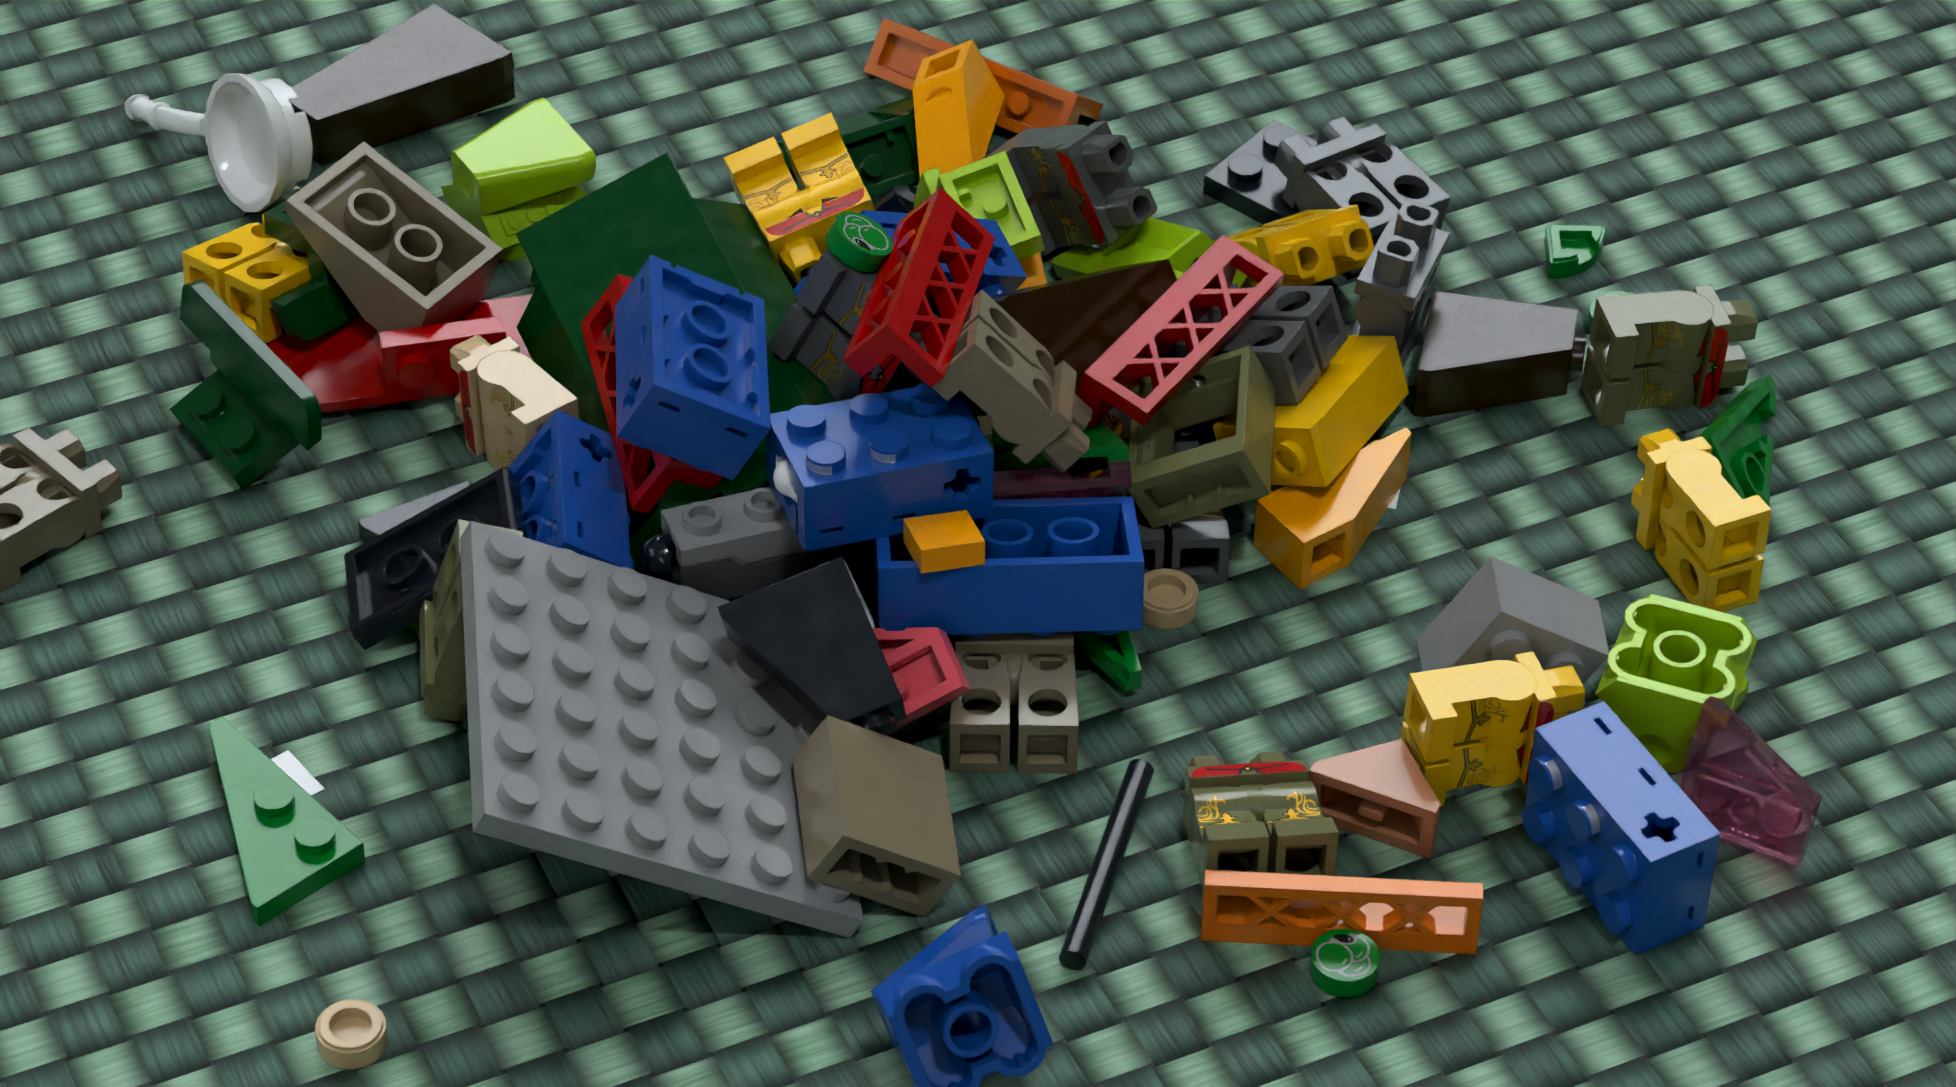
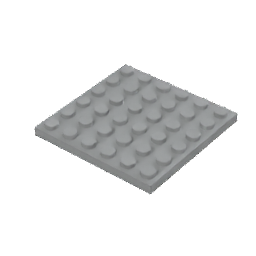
M470 521L460 537L473 832L851 938L863 922L860 896L808 879L793 756L821 724V721L729 639L718 606L730 601L699 592L689 586L677 585L644 575L627 567H619L586 557L566 548H557L528 539L508 530L496 529Z

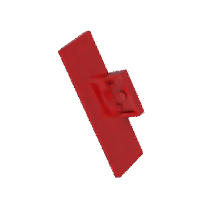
M533 294L479 301L455 322L379 332L366 322L363 317H356L313 340L301 343L289 339L282 327V336L266 343V345L316 395L321 407V413L456 395L460 391L459 376L451 368L449 351L453 346L475 335H480L491 345L510 337L520 346V353L532 360L516 327Z

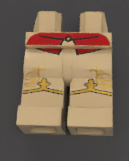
M475 335L450 349L451 368L458 373L460 391L454 398L456 415L464 423L466 448L476 457L486 453V460L496 470L506 466L509 467L556 410L579 419L578 398L529 357L520 353V346L510 337L491 345L480 335Z

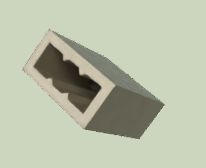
M827 715L793 756L808 879L925 917L961 876L942 755Z

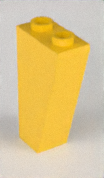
M1347 335L1348 339L1327 367L1320 369L1321 375L1298 405H1279L1275 403L1271 485L1326 487L1334 481L1409 394L1395 336ZM1237 412L1228 414L1212 425L1216 441L1236 434Z

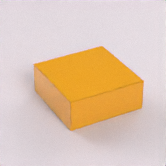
M967 510L903 519V542L921 574L985 564V540Z

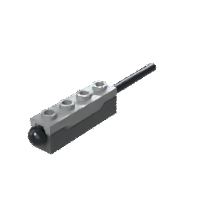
M1104 457L1079 458V464L1075 468L1070 469L1067 474H1032L1020 477L994 478L993 495L1109 468L1108 461ZM771 486L661 510V534L656 533L648 537L642 544L639 552V563L646 575L673 584L689 586L699 592L725 600L748 595L813 568L815 556L839 547L850 572L874 566L873 539L805 552L798 540V535L795 534Z

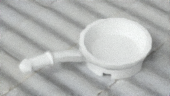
M242 73L224 74L212 86L206 103L205 114L174 109L165 102L152 101L149 99V96L143 94L132 95L125 102V112L130 119L148 123L155 130L165 129L183 134L205 136L209 158L217 181L229 200L244 212H261L281 196L298 192L301 188L296 186L297 181L307 180L309 177L313 153L310 125L305 111L294 113L289 100L297 99L298 97L292 87L281 79L257 80L252 75Z

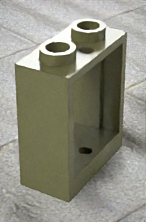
M1251 346L1211 357L1193 375H1201L1205 379L1195 380L1191 377L1144 426L1131 418L1128 449L1130 470L1126 471L1125 486L1152 529L1270 494L1276 388ZM1150 377L1141 379L1134 386V393L1143 399L1153 391ZM1237 412L1236 434L1234 436L1173 454L1176 430Z

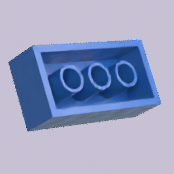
M1133 496L993 500V516L973 520L985 540L984 565L921 574L903 542V533L873 539L878 628H883L887 631H903L906 628L938 627L944 630L947 635H965L971 638H981L989 634L1031 633L1037 636H1047L1055 632L1092 631L1100 635H1115L1124 630H1143L1144 557Z

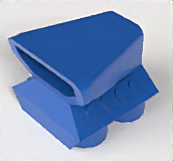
M986 904L969 912L871 990L891 1042L903 1062L914 1087H979L981 1082L999 1074L1011 1077L1027 1075L1039 1066L1044 1059L1045 1053L1052 1051L1054 1048L1053 1041L1021 961L1007 932L998 933Z

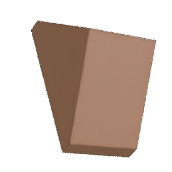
M1402 739L1314 761L1309 770V781H1312L1315 786L1319 807L1323 816L1332 817L1337 828L1428 859L1432 858L1436 849L1441 804Z

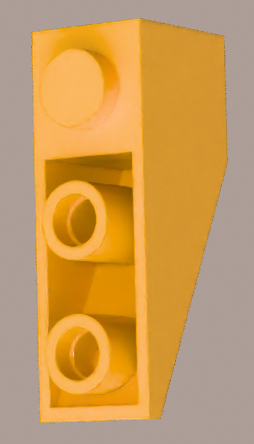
M972 39L921 61L912 87L920 177L922 172L936 167L939 168L941 174L985 158L1005 95Z
M1405 427L1381 440L1372 441L1360 449L1334 481L1326 487L1286 485L1282 488H1276L1270 491L1269 495L1257 499L1253 546L1299 589L1350 565L1407 479L1412 432Z

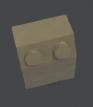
M362 142L288 198L284 205V210L361 316L379 332L455 322L487 296L503 251L502 247L365 142Z

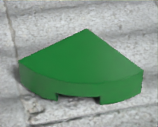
M1546 225L1544 244L1548 279L1571 277L1592 267L1600 258L1603 250L1605 226Z

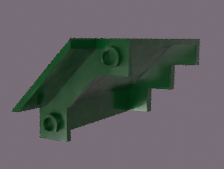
M668 152L516 233L539 279V283L516 328L533 362L578 398L579 420L611 434L580 324L618 274L635 278L649 256L653 255L670 262L673 268L678 265L739 289V294L741 295L746 292L764 299L766 346L791 305L798 302L792 286L746 204L693 198ZM613 319L605 328L608 341L610 337ZM767 347L770 414L788 411L799 405L815 406L837 402L828 392L826 384L794 358L784 362ZM766 436L735 479L730 480L722 477L713 489L674 481L648 514L632 510L626 490L627 512L630 514V525L628 528L630 555L639 573L646 575L639 563V552L642 544L651 535L661 534V510L770 486L767 480ZM652 452L646 475L647 477L656 467L652 456Z

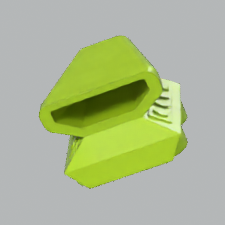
M543 97L527 103L452 151L453 182L441 186L448 207L503 248L501 260H520L527 256L516 233L586 196L587 194L579 184L593 179L596 169V156L590 146L550 102Z
M1650 593L1643 599L1631 603L1625 610L1622 628L1614 647L1608 653L1607 665L1595 695L1620 717L1624 725L1665 771L1679 773L1684 770L1717 731L1726 728L1729 717L1744 702L1749 688V681L1744 676L1757 639L1742 617Z

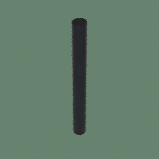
M1134 759L1128 764L1059 955L1060 963L1068 969L1081 970L1086 965L1154 774L1153 766L1146 760Z

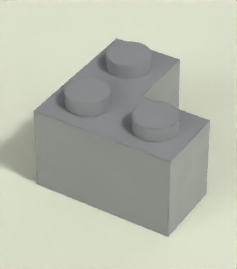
M1492 556L1417 639L1422 672L1495 660L1514 661L1515 654L1533 651L1543 670L1571 665L1574 667L1582 684L1607 660L1609 653L1598 600Z

